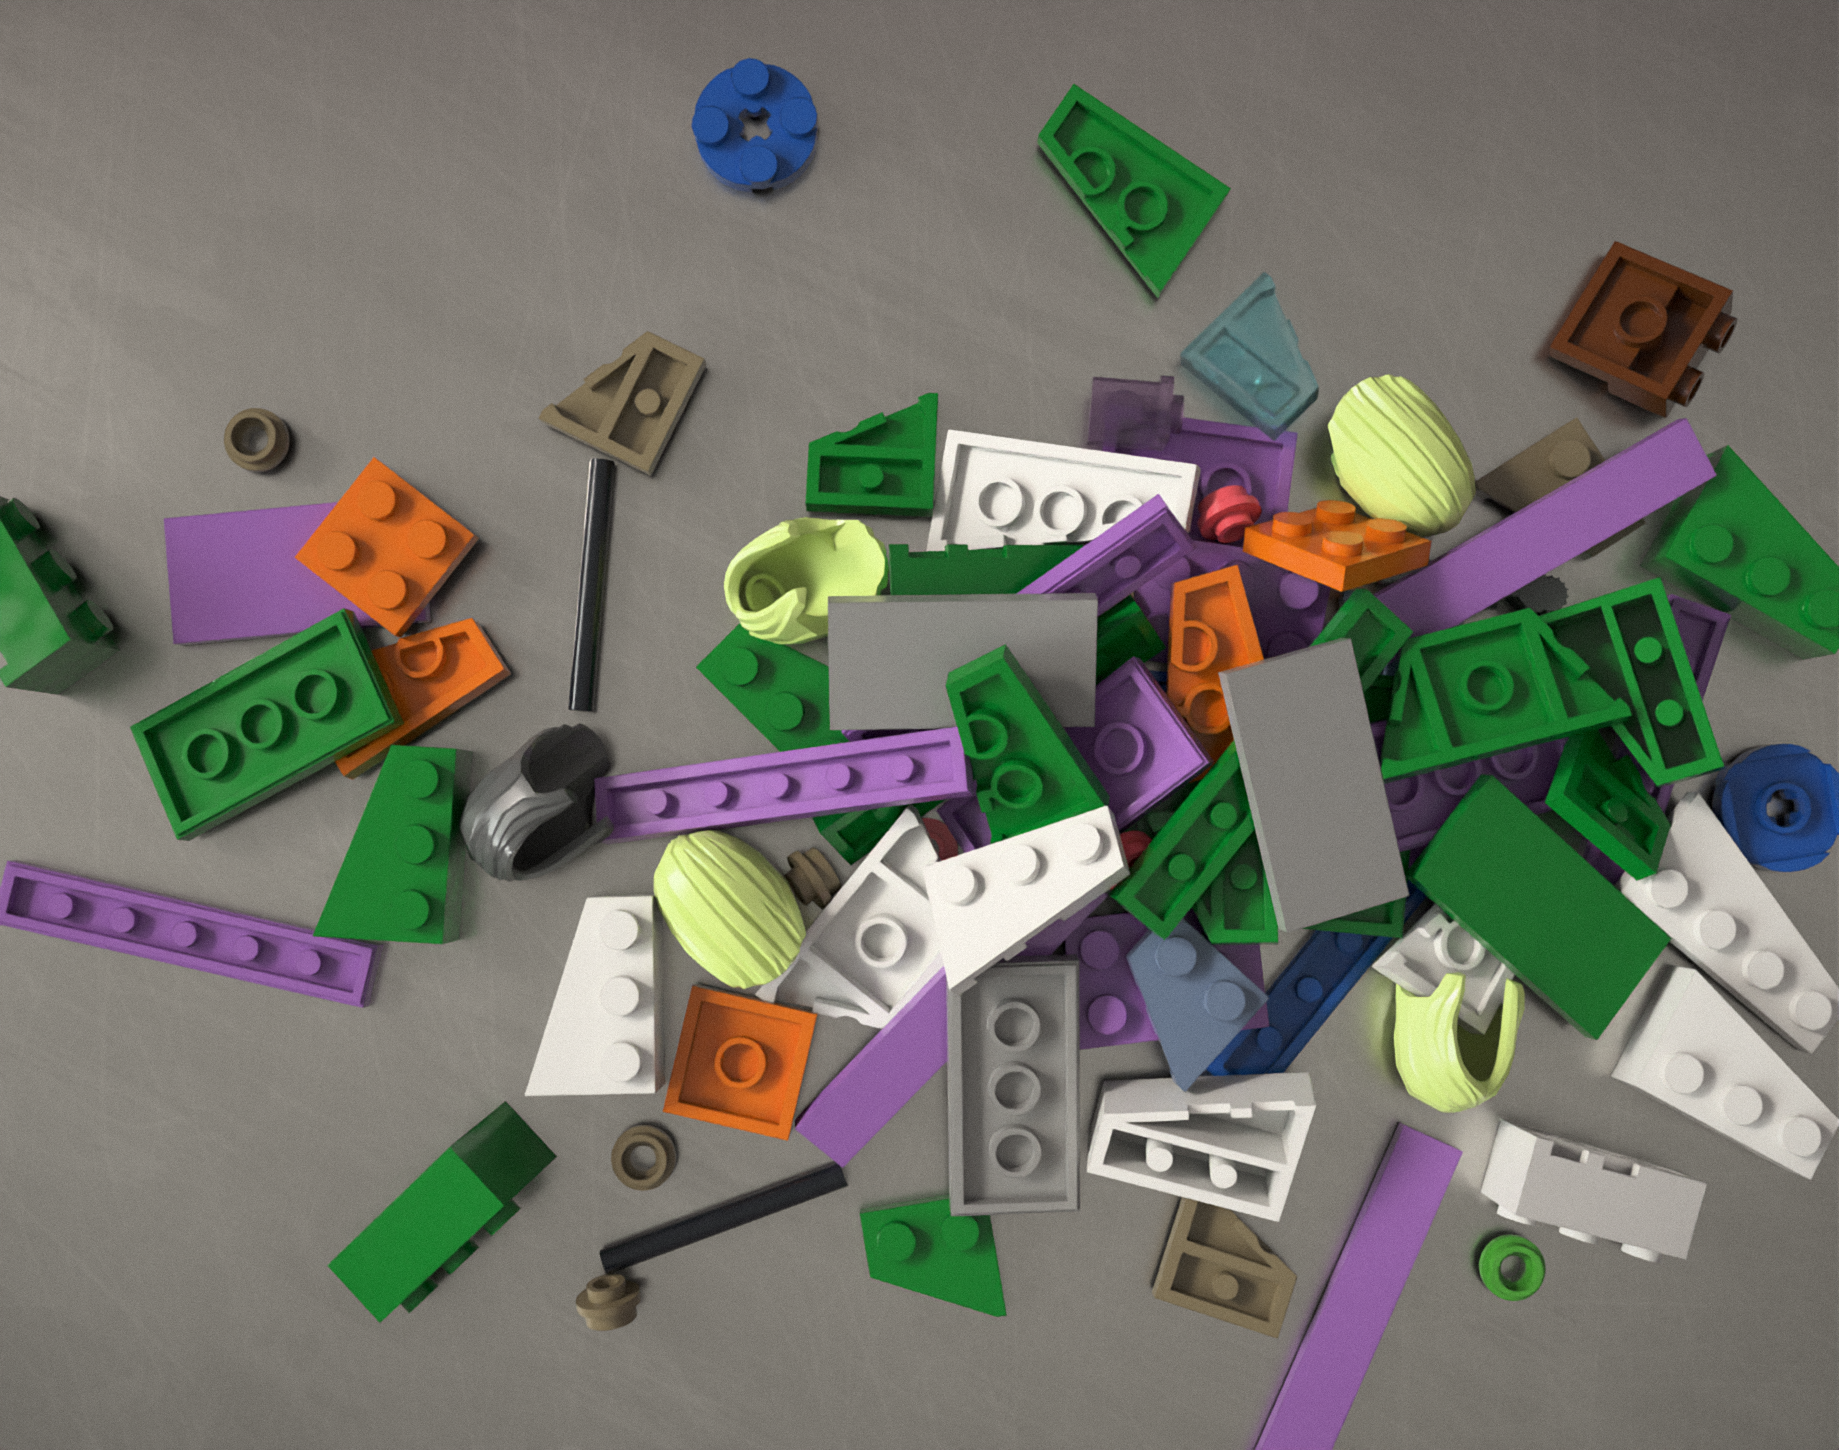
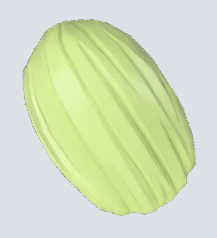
M1388 374L1381 377H1369L1355 385L1341 398L1330 422L1327 424L1334 451L1331 455V462L1336 475L1340 479V485L1368 515L1374 519L1384 518L1402 522L1407 526L1406 532L1420 537L1432 536L1433 534L1438 535L1457 527L1476 494L1475 476L1472 462L1460 438L1444 414L1422 389L1401 376L1396 377Z
M803 517L782 521L779 525L746 545L729 564L724 581L727 605L731 612L739 619L741 626L748 630L751 636L768 640L776 644H803L827 637L828 596L881 595V591L887 587L889 566L885 545L874 536L872 528L859 520H828Z
M718 830L696 831L688 835H680L668 844L654 874V894L661 915L684 950L701 967L733 988L746 989L756 985H765L783 974L795 961L800 952L801 944L806 937L802 916L787 879L752 846L740 838Z
M1461 972L1446 973L1438 988L1430 997H1416L1413 993L1396 984L1395 1059L1396 1067L1410 1096L1440 1112L1455 1113L1475 1108L1498 1093L1508 1077L1512 1066L1517 1033L1525 1010V993L1521 983L1506 978L1503 1004L1500 1003L1485 1035L1469 1033L1457 1025L1465 992V974Z

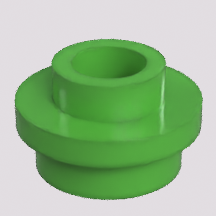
M1513 1234L1499 1236L1489 1242L1481 1253L1479 1260L1481 1279L1484 1285L1501 1299L1508 1301L1524 1300L1532 1296L1540 1288L1545 1277L1546 1267L1542 1253L1535 1244L1522 1236ZM1509 1256H1518L1520 1260L1518 1272L1510 1277L1503 1276L1501 1273L1503 1260Z

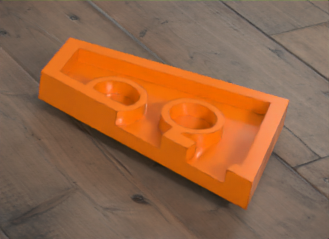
M1232 565L1171 583L1166 695L1213 761L1216 762L1234 740L1218 672L1264 660L1238 565ZM1212 766L1189 783L1203 779Z
M473 618L402 637L395 644L371 650L404 724L335 761L336 765L344 777L351 780L355 779L385 759L391 745H406L511 675L481 625Z

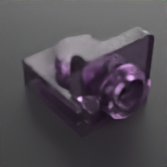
M1161 375L1158 382L1093 377L1086 445L1163 451L1169 441L1170 433L1180 434L1182 428L1184 395L1173 394L1174 376Z

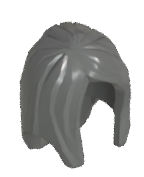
M579 723L573 727L563 724L560 727L542 730L531 737L513 756L491 770L469 793L458 824L470 858L484 869L487 874L497 878L499 881L506 880L508 882L541 877L560 868L590 846L598 844L610 836L614 830V824L608 816L591 827V810L595 796L594 778L603 777L610 765L605 746L592 729Z

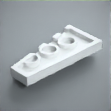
M948 429L926 551H945V545L968 544V550L1003 549L1004 545L1087 543L1157 494H1160L1186 532L1189 533L1201 468L1196 464Z
M1687 792L1667 817L1671 826L1657 873L1636 881L1625 871L1614 887L1671 938L1669 942L1797 1050L1812 1054L1839 1019V988L1698 792Z

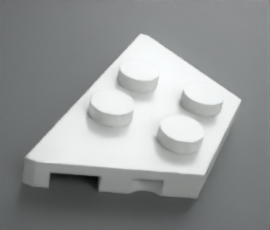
M911 804L907 806L832 898L830 903L806 930V937L801 944L800 952L795 961L779 977L762 985L756 992V996L763 1001L771 1003L779 999L813 1007V1013L834 1018L850 1016L857 1019L863 1025L883 1029L944 966L922 867L940 862L941 859L918 809Z

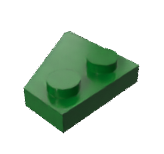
M1598 729L1569 736L1564 745L1545 803L1636 881L1656 874L1671 824L1655 798L1646 791L1642 777L1631 758L1627 754L1619 759H1615Z

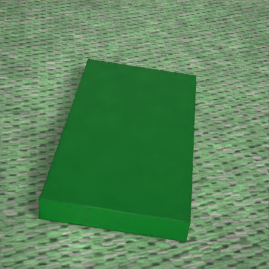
M343 608L130 726V729L177 840L190 841L403 725L404 722L355 612Z
M1481 774L1405 874L1409 881L1584 1037L1594 1040L1599 1039L1671 940L1663 930L1493 775Z

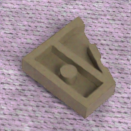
M647 331L625 347L622 355L614 362L603 364L583 380L586 383L557 405L551 403L544 408L539 419L542 423L651 476L707 363L704 358Z
M1576 417L1475 481V495L1483 500L1488 497L1516 513L1601 464L1605 459ZM1642 518L1578 556L1584 560L1592 558L1640 528L1646 522Z
M1182 1197L1152 1294L1156 1299L1278 1339L1297 1276L1231 1209Z

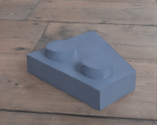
M1183 918L1165 940L1148 930L1126 954L1135 983L1139 986L1146 1004V1011L1153 1030L1159 1038L1171 1069L1170 1074L1173 1082L1186 1092L1267 1002L1269 997Z

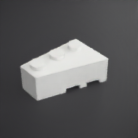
M614 894L587 897L525 1096L656 1093L665 1084L662 915L658 909L655 894Z
M1668 965L1611 1077L1770 1163L1811 1180L1839 1126V1119L1697 970Z
M1310 1073L1198 1077L1186 1092L1178 1087L1172 1078L1104 1081L1088 1135L1087 1172L1279 1222L1316 1108Z
M1501 1119L1480 1192L1499 1204L1497 1214L1505 1218L1535 1226L1537 1221L1560 1227V1233L1597 1245L1599 1237L1622 1243L1621 1251L1644 1260L1660 1263L1662 1254L1682 1259L1687 1258L1707 1183L1683 1172Z

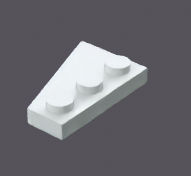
M1108 806L922 867L949 990L957 996L961 995L977 983L975 978L1002 958L1009 961L1027 948L1025 942L1057 919L1065 921L1130 875L1115 815Z
M1436 904L1371 966L1405 990L1413 993L1416 997H1430L1438 988L1446 973L1461 972L1465 974V992L1457 1025L1469 1033L1485 1035L1504 997L1506 978L1512 980L1515 975Z

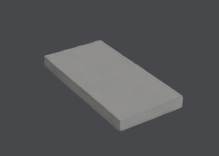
M1096 593L828 596L830 730L943 729L957 727L945 686L948 673L1005 644L1062 727H1095L1098 615Z
M1339 638L1218 672L1278 929L1289 933L1409 896L1351 639Z
M1077 955L1014 956L1009 961L1002 958L975 978L977 983L959 996L949 990L946 976L949 1208L951 1216L1080 1212L1079 959Z

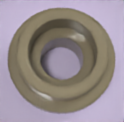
M250 408L239 412L230 420L224 433V446L229 458L236 465L248 471L263 472L276 467L284 459L289 448V433L284 422L274 413L262 408ZM258 431H265L268 436L267 445L262 450L253 452L250 448L251 436Z
M814 847L803 854L799 851L793 852L787 857L791 870L784 874L791 890L805 906L813 901L818 907L825 909L832 900L831 896L841 889V883L825 857Z
M638 1125L626 1130L615 1142L611 1153V1164L617 1178L627 1187L640 1191L651 1190L662 1185L673 1172L676 1163V1151L672 1140L664 1131L651 1125ZM638 1146L650 1147L656 1156L655 1164L648 1168L639 1166L633 1157L634 1149Z
M606 1274L589 1281L586 1289L576 1297L577 1312L582 1317H585L587 1327L592 1330L607 1331L623 1327L637 1317L636 1306L641 1301L640 1288L637 1283L625 1280L619 1274Z

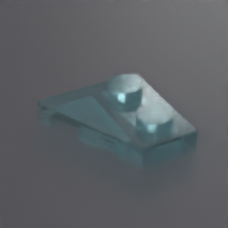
M1263 272L1180 353L1181 366L1270 439L1275 441L1318 399L1319 386L1308 361L1302 358L1298 348L1299 340L1290 319L1286 320L1275 295L1276 287L1272 277Z

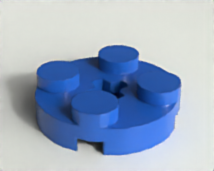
M747 58L739 61L733 68L721 72L707 84L695 106L692 130L703 163L720 182L738 191L753 192L752 189L763 190L769 187L776 190L786 187L798 179L812 162L817 150L818 116L809 91L797 77L781 67L764 64L758 59ZM760 114L768 117L766 124L771 135L764 140L757 135L752 137L750 141L742 138L745 131L742 121L746 117H757Z
M1774 744L1753 748L1741 754L1731 764L1725 765V769L1720 770L1715 779L1716 789L1713 794L1712 812L1750 865L1759 869L1776 872H1795L1813 867L1830 854L1826 851L1833 846L1837 835H1839V773L1831 764H1824L1816 755L1809 753L1811 752L1810 750L1802 746ZM1779 790L1782 799L1793 800L1794 811L1785 814V825L1778 826L1776 819L1767 814V803L1771 802L1772 794Z

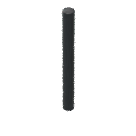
M589 459L568 710L593 712L615 465L614 461L607 459Z
M835 1163L601 1249L600 1258L603 1268L607 1274H611L847 1187L849 1184L844 1168Z

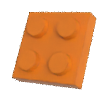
M373 457L294 558L394 636L401 638L475 545L479 537L384 463Z
M1325 500L1318 502L1317 507L1300 513H1276L1273 516V520L1245 527L1243 552L1344 592L1428 566L1432 541L1406 532L1407 526L1402 522L1384 518L1371 519L1355 513L1356 507L1350 503Z
M693 984L663 1112L788 1141L818 1014L813 1013L811 1010L776 1002L771 1003L755 997Z

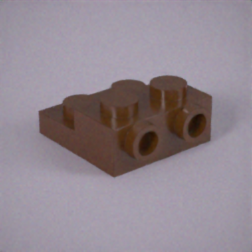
M1614 241L1550 345V355L1556 360L1607 382L1609 393L1667 418L1675 404L1686 408L1697 394L1705 375L1703 371L1697 368L1707 351L1711 350L1720 354L1729 342L1738 321L1736 317L1730 315L1732 312L1733 290Z

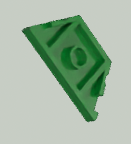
M1531 608L1409 638L1397 654L1379 760L1383 782L1387 784L1624 723L1632 716L1629 706L1620 697L1614 701L1586 673L1590 667L1572 649L1559 644L1553 635V630Z

